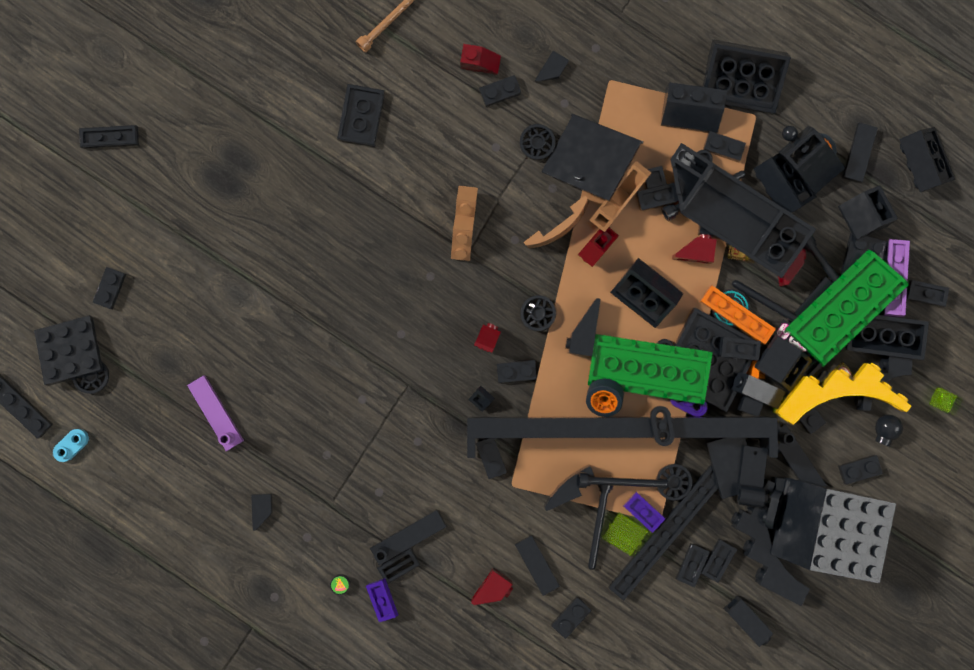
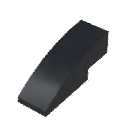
M590 465L577 470L557 486L544 504L546 511L582 496L576 485L577 473L587 472L591 477H595Z

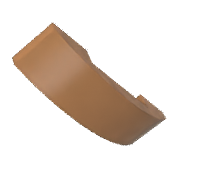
M586 195L570 206L574 214L544 237L540 231L536 232L524 244L528 248L541 247L556 241L568 233L579 222L588 207L589 200Z

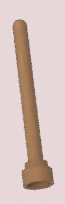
M403 0L367 36H360L355 41L360 49L366 53L371 48L372 41L415 0Z

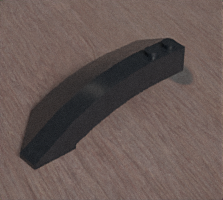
M681 143L670 159L681 214L782 278L813 236L816 229Z

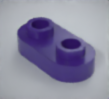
M669 399L674 407L695 417H700L707 411L706 401L704 404L697 403L699 409L695 411L693 409L695 403L678 402L677 400Z

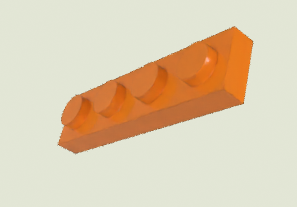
M712 285L700 301L755 340L761 341L763 345L768 342L776 330L773 326Z

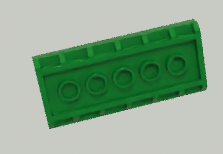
M868 249L784 331L789 333L824 367L900 295L909 284L877 254Z
M596 334L588 386L598 379L605 378L617 382L625 392L704 404L713 352Z

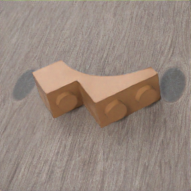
M636 161L620 181L610 202L605 200L590 221L605 232L650 176L651 172Z
M459 186L451 259L470 261L478 188Z

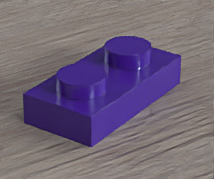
M637 492L623 505L652 533L665 520Z
M386 579L366 585L379 622L395 618L399 615Z

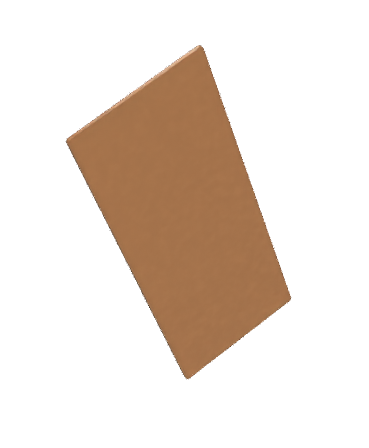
M613 80L609 81L598 124L644 141L637 150L625 174L637 161L646 169L662 166L666 183H675L670 159L681 143L695 152L703 150L708 132L660 126L665 93ZM729 108L724 109L718 134L746 143L740 162L711 154L713 157L712 162L731 175L741 170L744 171L756 120L754 114ZM645 182L638 189V191L647 189ZM582 190L581 198L586 195L589 204L582 218L573 227L555 301L557 315L555 322L548 330L528 417H602L592 413L586 404L592 356L569 354L568 349H565L566 338H570V334L596 298H600L596 334L657 343L661 339H668L675 344L693 308H697L710 315L711 309L700 301L711 285L715 288L717 286L726 242L720 238L711 237V239H717L714 263L712 264L673 260L672 256L696 237H700L698 235L699 225L682 215L681 212H678L675 219L668 222L661 210L665 206L641 211L637 194L635 193L609 226L619 237L596 264L591 267L578 254L600 229L590 219L605 200ZM679 202L673 203V204H669V205H670V206H671V205H674V206H675V205L679 204ZM638 258L684 293L676 307L656 328L610 293ZM623 391L622 408L617 414L609 417H650L651 410L657 406L666 407L670 411L671 416H686V412L674 407L668 398ZM659 412L657 413L656 417L663 416V414ZM522 438L512 486L550 496L567 477L586 465H590L595 477L656 480V476L662 467L668 464H675L680 438H674V441L668 446L658 445L654 438ZM666 469L665 472L670 475L669 469ZM663 474L660 477L661 479H667ZM590 485L587 488H579L582 496L571 500L572 502L598 508L601 492L598 485ZM614 486L611 493H608L606 510L633 516L623 505L637 492L661 515L663 514L666 498L658 492L657 487Z

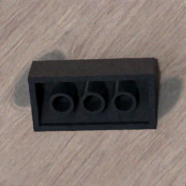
M878 315L845 346V349L847 351L924 360L929 322Z

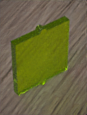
M619 512L613 522L609 523V528L602 539L631 556L638 545H641V541L648 532V529Z

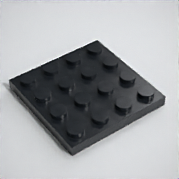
M693 308L674 346L713 352L705 401L727 412L737 393L731 390L734 379L737 377L738 372L746 374L753 360L719 356L721 337L754 339L703 311Z

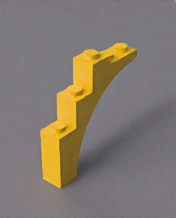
M864 363L851 379H849L850 375L842 369L840 371L833 370L821 386H819L820 382L813 376H803L775 413L789 424L794 425L806 412L830 399L843 396L875 398L890 404L901 412H907L911 405L907 403L908 399L905 396L891 391L892 387L884 381L879 382L884 375L880 372L881 369L874 363Z

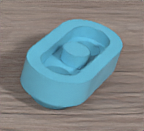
M83 429L70 431L54 447V458L59 462L71 460L88 443V433ZM76 435L79 437L78 442H75L74 437ZM61 449L65 451L64 456L60 454Z

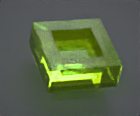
M937 387L929 405L949 413L957 395Z

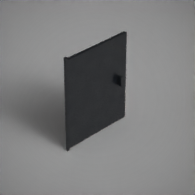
M572 113V117L546 162L542 173L610 202L637 150L644 141Z

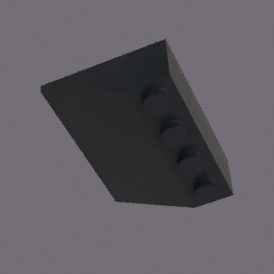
M712 39L703 87L727 90L725 105L776 113L791 56L787 52Z

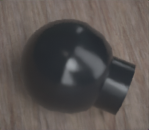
M894 415L881 416L875 425L877 433L875 441L890 447L892 441L898 439L903 433L901 420Z

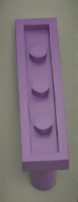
M889 239L887 264L907 281L910 241ZM907 288L884 309V316L905 317Z
M203 375L187 385L216 433L219 443L223 445L225 450L228 451L243 442L244 439L207 377Z

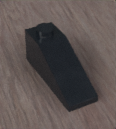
M596 298L570 334V338H566L565 349H568L569 354L589 357L593 355L600 298Z

